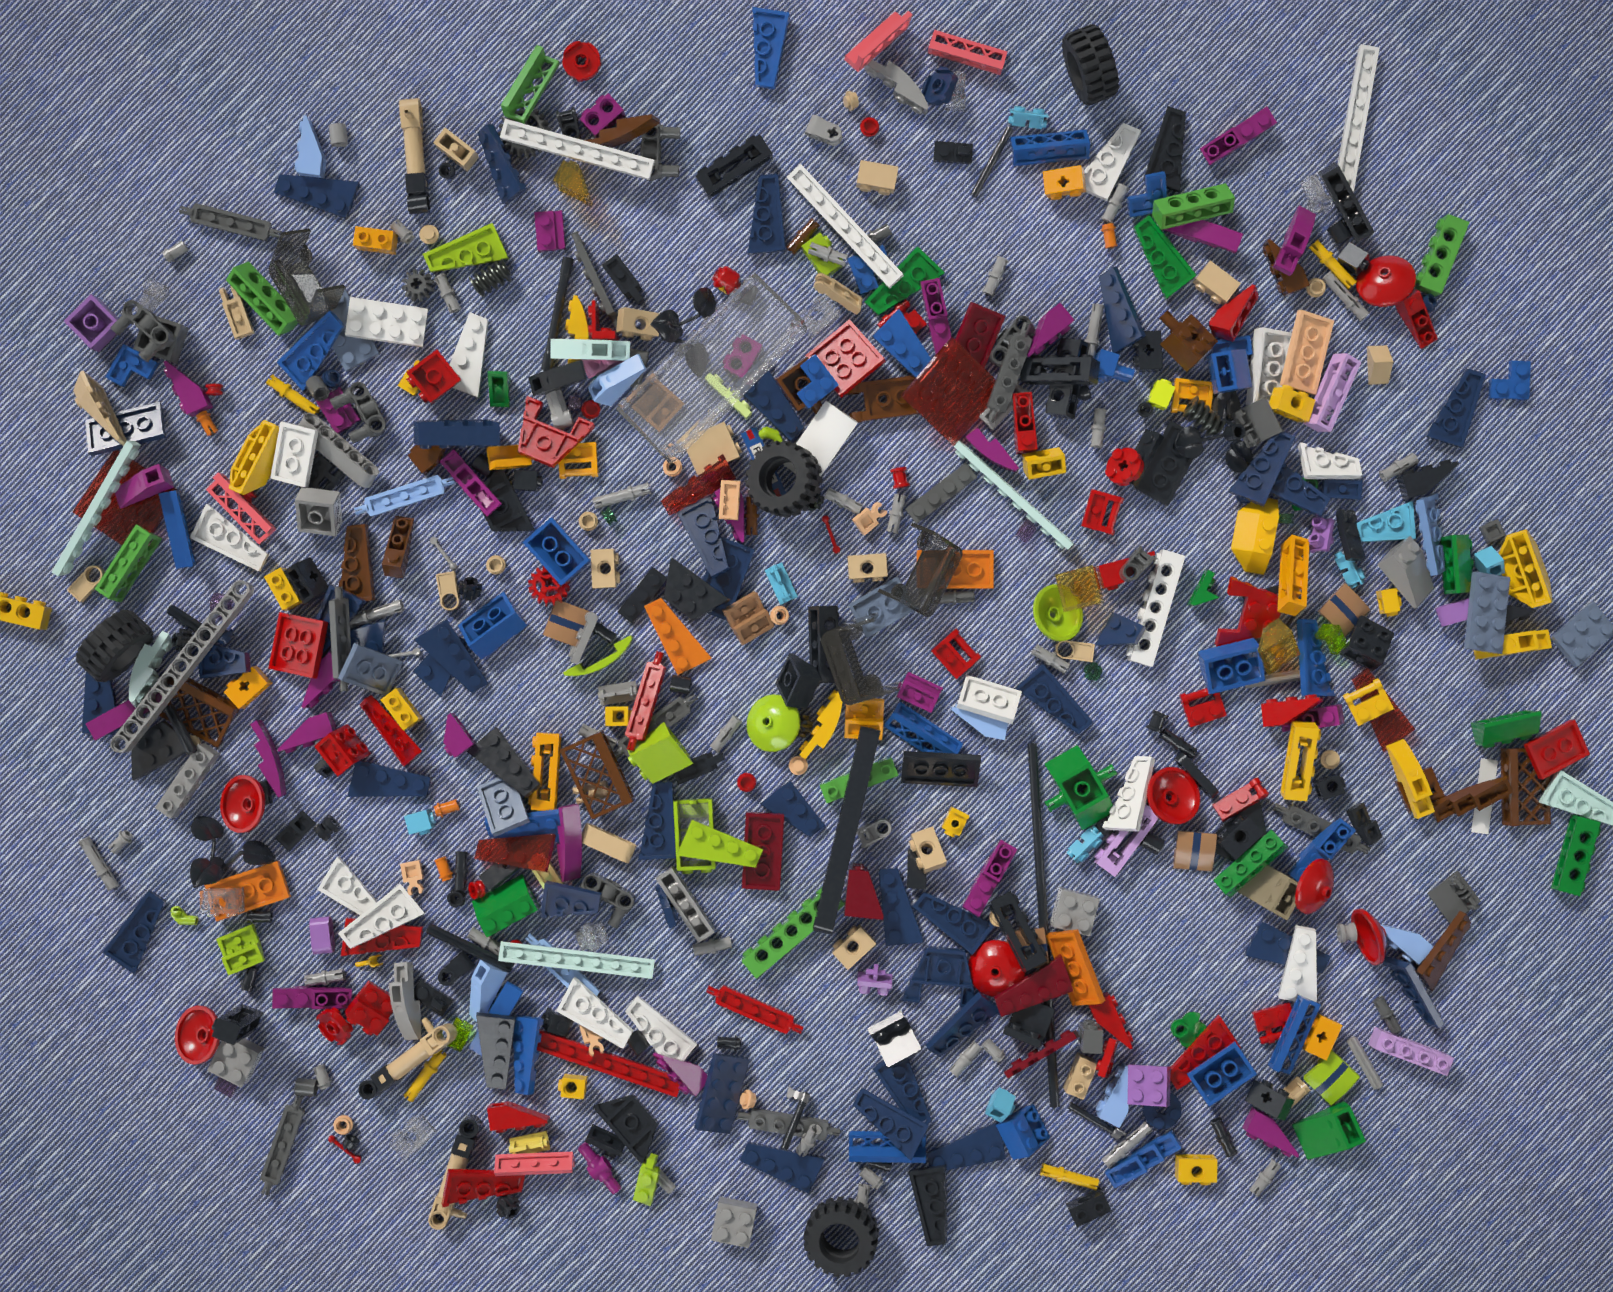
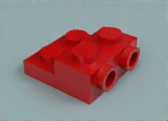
M437 349L406 372L408 375L406 380L412 388L417 387L420 393L418 395L425 404L429 402L432 405L443 397L447 391L461 382L460 377Z
M368 980L345 1010L346 1020L354 1026L356 1024L363 1027L362 1030L370 1036L372 1034L378 1036L389 1022V1017L393 1013L389 992Z

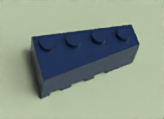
M490 419L413 420L414 444L420 445L421 449H431L432 445H439V448H451V445H458V448H470V445H477L480 448H486L489 445H500V422Z

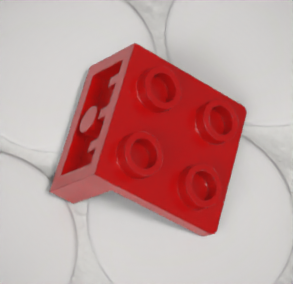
M592 300V306H588V316L592 321V325L588 326L589 337H591V340L619 341L617 333L612 331V328H601L600 331V308L596 300Z
M348 724L330 732L314 746L337 776L342 775L352 765L371 754L367 745L358 738L355 730Z

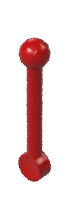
M824 515L822 521L827 527L833 544V552L839 553L840 547L837 546L828 522L829 517Z
M331 1135L328 1137V1141L334 1143L352 1157L354 1163L358 1164L361 1162V1156L354 1155L348 1149L344 1150L342 1144L336 1140L335 1136Z

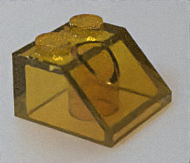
M563 160L553 179L556 188L592 207L593 201L581 168H579L580 165L572 160L569 162Z
M1091 565L1055 574L1064 612L1104 603L1096 566Z
M1280 618L1263 628L1258 653L1269 676L1299 656L1300 651L1293 632Z

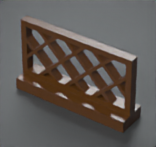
M170 677L168 679V686L169 684L172 686L174 685L173 677ZM188 677L177 691L178 695L173 697H179L182 706L176 710L184 711L186 720L182 722L188 732L218 748L235 714L240 709L230 699ZM183 695H191L194 704L186 706ZM205 703L209 705L211 713L203 715L200 704ZM195 706L199 717L191 719L187 708ZM162 711L159 716L169 721L166 713ZM222 712L228 716L226 723H219L217 713ZM212 715L216 726L207 728L204 717ZM200 719L203 729L199 731L194 729L192 721ZM217 728L219 734L217 741L210 737L208 730Z
M604 730L560 749L592 820L619 807L630 804L635 800ZM593 739L596 746L594 753L583 750L585 743ZM570 749L580 751L577 760L569 759L566 751ZM582 752L592 756L589 766L579 763ZM595 757L603 761L602 771L591 767ZM577 765L588 769L585 778L576 775ZM590 770L600 773L597 783L587 780ZM603 775L611 778L612 784L610 788L600 785ZM585 782L596 786L593 796L585 794L583 790ZM598 787L609 791L605 801L595 797ZM611 792L619 795L620 803L612 804L607 802ZM593 800L604 804L602 811L594 814L591 807Z
M1500 748L1501 777L1506 776L1513 790L1512 794L1501 799L1502 825L1551 824L1550 806L1539 803L1534 797L1539 790L1544 793L1550 783V776L1539 783L1534 778L1536 775L1535 770L1531 774L1528 772L1525 766L1530 762L1525 748ZM1518 752H1523L1527 756V759L1522 764L1518 761ZM1521 771L1528 776L1523 783L1518 780V774ZM1530 780L1536 785L1532 792L1525 787ZM1522 790L1528 795L1523 802L1519 800L1518 796ZM1531 799L1537 804L1532 811L1526 807V804ZM1540 808L1544 812V820H1538L1535 816ZM1523 809L1528 816L1524 821H1519V812Z

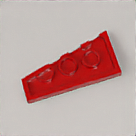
M372 695L360 703L363 711L403 767L408 765L422 752Z
M345 918L344 928L357 918ZM403 924L352 949L343 941L341 956L420 947L423 927Z
M1219 1015L1171 1066L1170 1081L1177 1090L1191 1082L1187 1073L1234 1041L1241 1048Z
M448 1169L441 1202L442 1208L448 1207L452 1203L459 1202V1204L467 1203V1200H484L488 1196L496 1195L499 1197L522 1192L525 1175L495 1176L494 1170Z

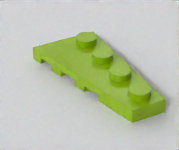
M493 223L423 253L431 273L509 259Z
M692 819L677 856L756 868L763 849Z

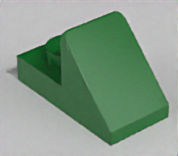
M488 371L490 407H509L511 377L506 371Z
M1210 570L1203 572L1187 605L1195 606L1220 598L1207 591V588L1210 589L1214 584V572Z

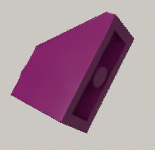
M448 714L443 741L446 745L444 749L450 756L453 755L456 758L475 745L476 742L456 714Z

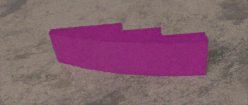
M1205 220L1163 229L1195 243L1198 241L1213 248L1219 247L1232 253L1237 252L1243 237L1242 233Z
M453 449L440 461L464 492L487 517L502 504L456 450Z
M160 692L155 696V700L158 703L162 700ZM128 700L86 723V726L96 741L122 727L136 707ZM146 708L143 711V715L148 713L150 710Z
M256 720L250 726L260 740L254 746L264 760L258 767L278 798L283 797L287 793L278 752L263 721Z
M579 804L558 808L561 825L557 826L560 843L556 845L562 882L578 879L581 876L582 831Z

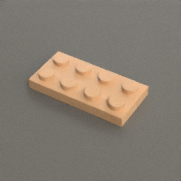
M1304 310L1297 311L1281 376V386L1288 385L1300 392L1310 395L1317 394L1334 320Z

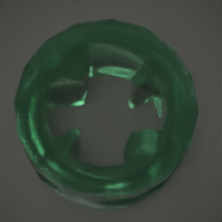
M607 507L606 511H601L609 526L612 525L613 521H618L610 507Z
M1279 514L1278 524H1294V521H1292L1294 514Z

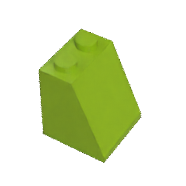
M665 722L648 733L645 741H638L635 751L628 750L630 755L628 759L634 767L637 765L641 769L639 773L644 780L649 779L652 784L693 764L687 750Z

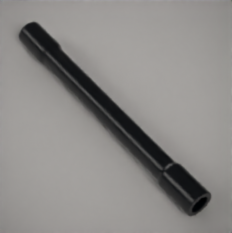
M569 257L562 258L559 284L546 350L541 365V370L543 371L553 369L554 359L550 358L551 339H558L569 278L574 259Z

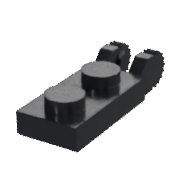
M1338 509L1336 512L1337 528L1345 559L1347 561L1365 560L1366 557L1356 524L1357 516L1355 511Z

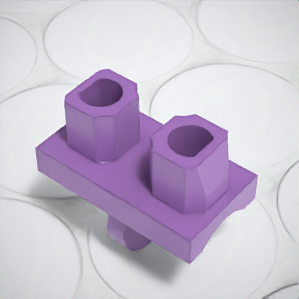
M1312 518L1313 531L1309 535L1308 540L1311 553L1317 551L1329 552L1330 545L1334 543L1332 533L1335 521L1332 518Z
M874 964V969H866V972L858 971L857 986H859L860 993L868 994L870 993V987L878 988L877 994L887 996L889 989H892V974H885V970H878V964Z

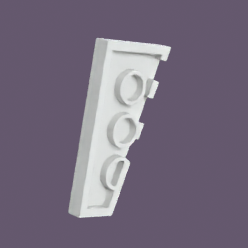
M1125 123L1120 126L1107 145L1084 170L1086 193L1108 202L1141 134V130Z
M469 313L450 366L461 379V382L455 385L453 389L479 398L489 320Z
M209 504L205 505L190 538L261 572L269 554Z
M1134 757L1125 776L1126 782L1117 794L1119 797L1116 804L1109 811L1110 817L1102 826L1105 830L1140 831L1148 785L1155 763L1153 757Z
M399 884L340 931L338 935L352 949L425 913L403 886Z
M1296 925L1278 997L1295 1002L1297 996L1301 995L1317 1002L1316 930Z
M576 977L572 979L557 1012L624 1049L633 1029Z
M638 995L625 1010L658 1054L684 1061L697 1045L693 1039Z

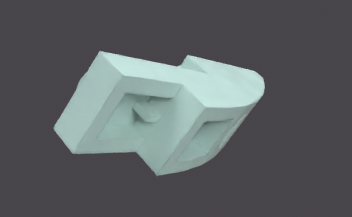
M551 339L550 358L626 361L630 358V341Z
M164 631L160 633L152 647L144 644L135 661L129 684V701L136 708L158 681L159 675L154 669L160 666L162 657L172 647V638Z

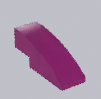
M978 427L964 438L972 449L989 462L1012 472L1019 469L998 440L995 438L989 442Z

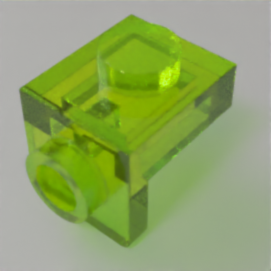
M1323 623L1315 634L1316 639L1326 640L1330 653L1338 655L1346 644V638L1340 625Z
M456 1017L453 1025L457 1029V1037L447 1046L461 1052L469 1039L474 1025Z

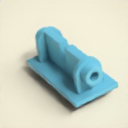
M1014 106V109H1009L1010 113H1013V116L1008 118V123L1011 126L1025 127L1026 120H1029V128L1042 129L1047 126V120H1044V117L1049 115L1044 113V109L1033 108V111L1025 110L1026 107Z
M1342 551L1334 554L1336 557L1334 559L1339 569L1348 568L1349 570L1342 573L1347 585L1351 589L1358 586L1357 582H1360L1362 585L1365 582L1364 578H1366L1362 568H1358L1355 561H1347Z
M782 562L765 570L780 605L797 598V594Z
M1095 826L1089 827L1080 836L1085 842L1082 844L1077 839L1068 848L1069 850L1066 853L1071 858L1075 855L1073 859L1076 863L1079 861L1083 862L1087 859L1089 852L1093 848L1096 849L1102 844L1104 836L1101 832L1097 835L1099 830Z

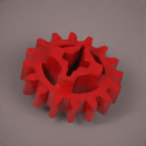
M544 566L543 570L536 568L537 574L531 573L532 580H528V585L530 586L528 589L529 593H532V599L538 598V604L544 601L545 606H548L549 602L555 606V601L557 600L562 603V596L567 598L568 593L566 591H570V586L567 584L570 583V580L561 587ZM536 584L541 587L540 592L537 590Z

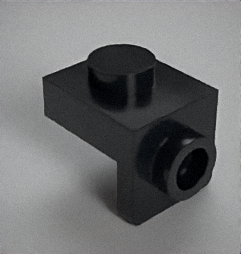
M549 1007L541 1017L544 1019L542 1027L547 1032L567 1037L573 1020L555 1012Z

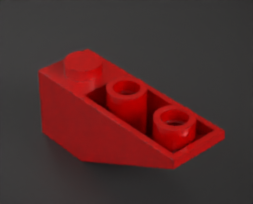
M1414 289L1404 301L1395 306L1420 349H1423L1438 338L1419 290Z
M1032 392L1013 393L1016 454L1035 452L1038 448Z
M1317 694L1305 695V699L1300 700L1297 697H1286V701L1278 702V699H1268L1266 703L1261 704L1263 727L1286 726L1292 720L1294 721L1323 702V698H1317Z
M1108 992L1103 993L1105 1001L1102 1004L1088 1005L1094 1020L1129 1049H1133L1131 1045L1133 1038L1130 1032H1126L1123 1025L1126 1022L1122 1013L1118 1014L1115 1008L1118 1006L1114 995L1110 996Z
M510 1101L492 1103L487 1107L490 1131L496 1130V1133L506 1132L510 1128L523 1130L526 1129V1126L534 1125V1128L544 1127L550 1120L548 1115Z

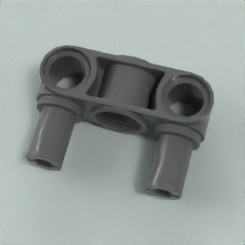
M658 124L652 128L656 130L653 136L647 135V132L642 135L640 156L655 161V171L651 174L650 180L647 181L662 179V177H679V165H662L660 161L661 140L663 138L680 139L681 128L663 127V125Z
M129 300L123 305L122 316L110 327L120 336L130 324H135L140 331L148 336L150 343L138 354L146 362H149L159 350L162 351L166 347L172 346L175 342L173 332L155 314L134 300ZM137 306L138 311L133 315L132 309ZM166 333V339L160 341L161 334Z
M1027 316L1013 318L999 335L988 358L991 364L1001 368L1013 333L1021 331L1017 327L1018 320L1031 324L1027 335L1033 339L1036 329ZM996 351H999L1002 354V359L1000 361H997L995 359Z
M355 382L345 390V393L330 399L334 410L349 403H354L361 420L365 423L363 427L348 433L353 444L367 437H378L384 434L386 429L385 421L378 405L364 383ZM362 389L364 394L356 396L353 394L354 390ZM378 422L382 425V428L374 430L371 427L372 424Z
M598 873L588 874L581 884L583 889L601 892V900L614 905L615 910L608 924L618 928L624 915L628 914L636 900L635 895L618 883ZM588 878H595L597 886L591 887L588 884ZM622 896H629L631 904H623L621 901Z

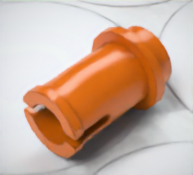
M1113 223L1102 225L1101 232L1104 234L1106 249L1117 247L1114 231L1116 226Z
M205 410L196 415V421L200 422L206 435L211 436L213 434L209 427H211L214 434L219 430L210 418L211 414Z
M457 799L442 804L437 803L434 806L436 816H441V818L445 814L460 811Z
M446 856L434 860L440 874L439 879L442 882L452 879V874L454 873L450 870Z

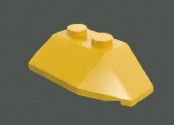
M263 420L261 425L257 426L247 436L231 467L229 489L245 495L266 485L271 476L279 426Z
M1268 498L1264 507L1250 502L1237 512L1231 550L1244 572L1264 575L1273 552L1279 520L1277 499Z
M1527 529L1507 535L1498 554L1504 559L1505 573L1502 576L1510 577L1509 595L1531 608L1552 603L1550 579L1537 543Z

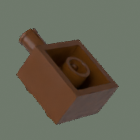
M1167 310L1159 318L1171 330V334L1160 345L1186 372L1218 342L1192 314L1183 322H1179Z
M808 357L803 358L774 379L796 411L805 407L796 394L802 389V387L798 388L797 386L799 385L798 380H805L804 387L811 382L800 368V365L809 359ZM819 400L811 409L817 414L823 404Z

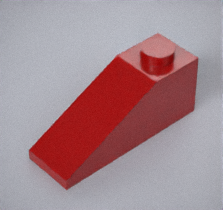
M1252 284L1219 308L1214 317H1211L1209 328L1214 337L1234 341L1259 298L1256 285Z
M1155 551L1148 552L1147 554H1149L1150 556H1154ZM1129 558L1096 566L1102 589L1107 588L1108 591L1118 589V584L1125 582L1120 578L1119 572ZM1128 567L1126 569V575L1128 577H1131L1134 574V571L1132 568Z

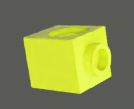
M1157 380L1154 382L1147 402L1151 403L1153 407L1164 411L1169 405L1175 386H1172V383L1168 380Z

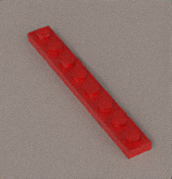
M539 1029V1033L542 1036L541 1042L537 1044L538 1051L676 1098L680 1090L678 1087L680 1085L667 1076L668 1072L606 1051L600 1053V1049L593 1048L594 1056H590L588 1045Z

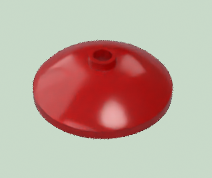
M1386 255L1370 260L1366 271L1361 272L1357 276V292L1370 305L1377 307L1396 305L1404 301L1414 290L1416 284L1415 270L1407 260L1398 256Z
M1166 767L1157 771L1151 777L1147 789V798L1153 813L1159 819L1168 824L1178 825L1188 822L1195 816L1200 805V792L1195 780L1189 773L1177 767Z
M238 775L232 778L222 792L220 801L221 816L230 830L237 833L250 832L259 824L265 811L264 791L260 783L252 776Z
M1316 859L1308 865L1301 875L1295 892V904L1300 912L1304 914L1314 913L1330 898L1334 887V871L1329 861Z
M1362 908L1356 909L1352 912L1351 922L1355 923L1357 929L1356 943L1370 964L1379 965L1383 962L1386 955V931L1368 911Z
M986 941L969 958L968 966L972 984L987 996L995 997L1013 984L1019 983L1025 977V972L1022 971L1012 949L1006 941ZM992 969H997L999 973L997 975L993 974Z
M206 1006L190 1007L182 1014L176 1026L175 1046L177 1052L189 1064L197 1065L207 1062L215 1054L220 1043L219 1039L211 1037L214 1031L211 1029L212 1025L218 1017L213 1010Z

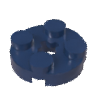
M938 67L935 69L936 73L932 76L928 75L922 87V94L925 96L926 102L933 106L943 103L948 104L952 99V93L958 82V76L947 67Z
M1171 1092L1170 1106L1165 1110V1114L1157 1113L1158 1106L1143 1105L1142 1107L1146 1121L1157 1129L1171 1128L1181 1118V1103Z

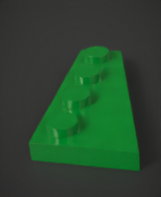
M1150 215L1134 226L1133 230L1166 300L1193 279L1196 273Z
M918 246L897 267L904 276L890 289L883 282L864 302L877 316L921 289L920 282L939 278L945 274Z

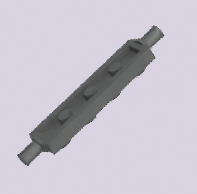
M195 203L192 208L180 206L179 213L189 215L190 221L194 224L267 242L270 236L279 239L282 237V231L272 229V223L269 221Z
M576 231L571 234L577 249L574 254L578 262H583L585 266L582 271L586 279H591L593 286L590 288L594 296H599L602 302L598 305L603 315L607 313L614 328H617L618 313L614 311L586 252L584 241H582L579 232Z
M1023 322L1019 333H1013L987 403V407L991 410L987 420L989 422L995 423L998 413H1006L1033 340L1027 335L1031 326L1027 322Z
M334 587L335 599L329 601L333 678L340 680L338 679L339 674L351 651L349 601L343 598V587ZM340 680V692L349 691L348 683Z
M694 693L686 699L679 696L653 715L647 734L663 722L670 728L691 712L690 705L698 700L697 696ZM627 736L618 741L619 748L614 751L616 759L623 754L628 757L630 756L627 750L630 739Z
M1275 803L1273 810L1283 814V822L1314 837H1317L1332 824V822L1292 803L1287 807ZM1355 833L1341 847L1342 850L1352 855L1356 850L1368 854V851H1370V847L1362 844L1360 836Z
M295 1095L293 1104H287L284 1108L260 1179L265 1182L261 1194L269 1195L272 1185H278L281 1181L305 1110L300 1107L303 1096Z
M752 1108L750 1113L738 1111L737 1120L748 1121L750 1129L786 1135L794 1114ZM801 1116L793 1136L802 1137L804 1133H807L810 1125L815 1124V1126L819 1125L822 1130L816 1140L825 1141L828 1135L839 1137L840 1128L829 1127L828 1120Z

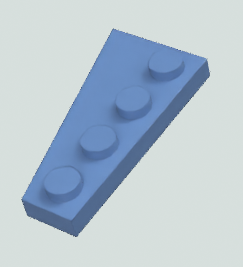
M1438 493L1429 494L1416 500L1415 506L1416 513L1420 518L1419 530L1423 534V550L1427 555L1426 566L1430 571V576L1439 575L1445 571L1443 546L1439 545L1442 530L1437 526L1440 509H1436L1435 500H1439Z

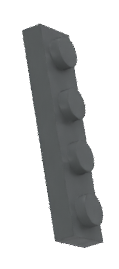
M965 462L909 505L905 511L915 524H918L974 481L977 476Z

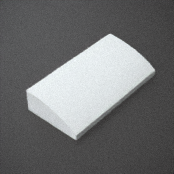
M1264 327L1254 329L1253 354L1251 355L1249 370L1252 388L1247 389L1246 405H1250L1264 397L1269 402L1273 389L1282 387L1280 381L1292 333Z
M827 400L796 443L809 450L818 460L817 465L821 466L822 470L819 476L824 473L858 423ZM791 462L784 463L787 468L796 474L795 467Z

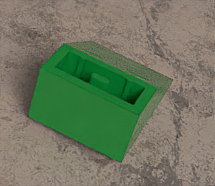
M1345 1101L1292 1124L1307 1160L1348 1150L1366 1142L1351 1106Z

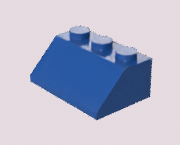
M550 517L522 542L561 586L591 563V559L553 517Z
M504 591L458 624L469 648L481 660L528 626Z
M1254 638L1198 651L1200 669L1209 695L1265 681L1261 646Z
M1234 1041L1187 1073L1204 1102L1210 1107L1257 1075V1073Z

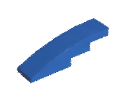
M507 981L489 1013L510 1016L524 990ZM477 1032L469 1049L482 1056L479 1032Z
M1170 1130L1130 1153L1124 1159L1115 1163L1110 1169L1105 1170L1104 1173L1113 1187L1117 1188L1147 1173L1149 1168L1165 1161V1157L1181 1150L1182 1145L1173 1130Z

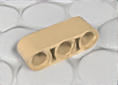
M586 823L582 831L583 844L625 863L630 862L637 847L636 844L590 823Z

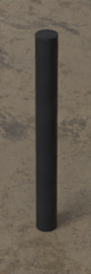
M1006 127L971 191V196L977 198L1013 132L1012 128Z

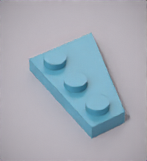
M1413 501L1356 523L1361 542L1404 540L1409 536L1413 540L1416 539Z

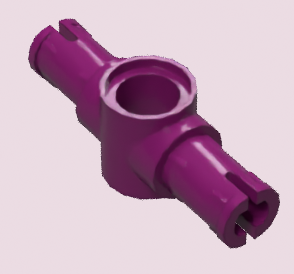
M584 1142L580 1145L578 1151L587 1161V1171L595 1181L603 1182L612 1195L617 1193L621 1189V1185L613 1177L612 1166L604 1155L601 1157L599 1154L596 1155L588 1143Z

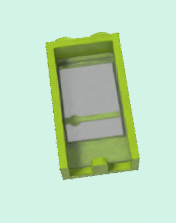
M713 798L674 800L677 871H681L682 874H692L693 870H701V873H711L712 869H716V861L677 856V853L692 819L714 828Z

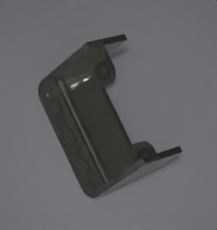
M309 228L282 232L269 264L270 277L301 326L310 325L323 317L328 311L337 308L346 288L344 285L327 288L321 287L309 267L312 259V252L306 245L311 233Z
M912 522L911 526L921 532L917 538V547L922 553L906 585L896 584L892 588L891 593L879 589L878 592L925 617H931L935 613L962 559L963 552L960 547L937 532Z
M878 612L848 621L825 632L822 636L821 643L840 699L847 705H853L896 692L902 685L901 681L883 686L877 675L869 674L863 676L852 644V640H856L862 635V625L874 622L879 616Z

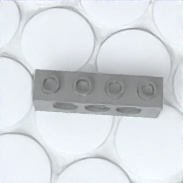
M206 743L196 746L197 751L190 755L155 807V809L170 819L180 815L221 755V753Z
M674 866L656 877L657 882L698 943L715 933V927Z

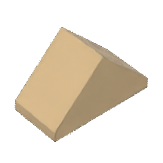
M1387 345L1367 346L1368 385L1389 384L1394 361Z

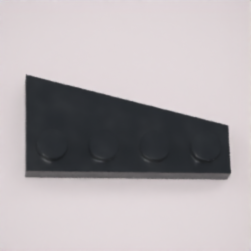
M1170 106L1166 108L1142 181H1145V175L1164 171L1166 174V188L1180 192L1186 120L1185 111Z

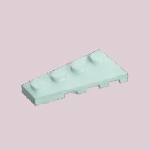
M1562 770L1554 774L1539 803L1613 826L1612 801Z

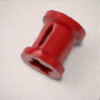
M906 467L890 470L894 480L893 489L910 486V483L907 482Z

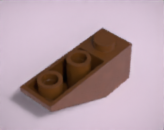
M1271 239L1263 243V253L1270 261V271L1273 276H1276L1277 289L1279 293L1283 294V297L1310 286L1303 267L1298 263L1291 276L1273 268L1281 248Z
M415 445L410 449L411 453L407 456L420 472L426 475L440 464L447 448H439V445H432L431 449H421L420 445Z
M394 517L382 561L384 576L404 579L409 558L414 518Z

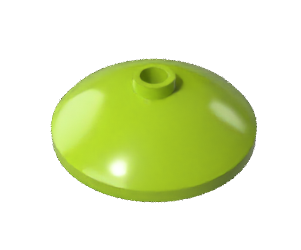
M1052 584L1041 589L1036 595L1033 603V616L1039 630L1047 638L1054 641H1066L1073 638L1079 632L1083 622L1082 606L1075 593L1066 586Z
M772 694L764 696L749 711L747 717L748 736L752 743L761 750L767 752L782 751L794 742L799 733V711L797 708L787 707L781 695ZM769 718V724L766 725V720Z

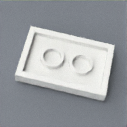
M280 422L270 478L301 487H308L319 430Z
M966 675L957 708L1013 724L1022 691Z

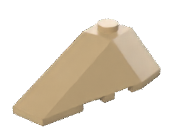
M81 371L73 390L76 395V404L89 413L115 440L124 446L127 441L103 386L85 371Z

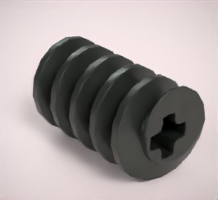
M501 259L502 265L494 262L495 269L489 265L488 273L482 269L481 277L477 273H474L475 280L469 277L474 289L482 297L485 296L484 290L488 293L492 292L491 286L496 290L498 289V283L504 286V279L508 282L512 281L511 273L503 259Z
M1198 396L1188 403L1183 413V417L1190 415L1189 422L1196 420L1194 427L1201 425L1200 432L1207 430L1205 437L1217 435L1226 424V421L1221 420L1219 415H1215V411L1210 410L1208 405H1204V401L1199 400Z

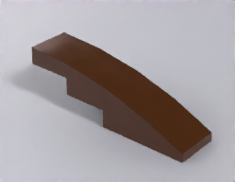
M652 114L617 119V127L599 130L600 138L584 141L613 148L645 134L660 124V119Z
M1506 776L1466 787L1433 802L1432 805L1435 812L1432 815L1437 822H1440L1454 813L1459 817L1474 808L1481 811L1512 794L1513 790Z

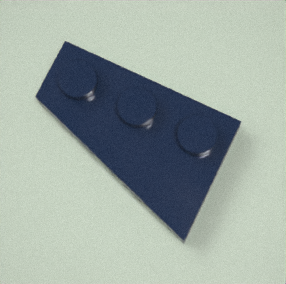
M546 881L540 918H547L548 916L563 917L570 914H596L600 911L602 893Z

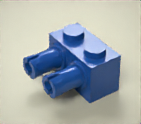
M1101 349L1095 355V359L1100 361L1098 383L1104 384V382H1108L1112 378L1128 383L1129 380H1132L1135 369L1119 365V354Z

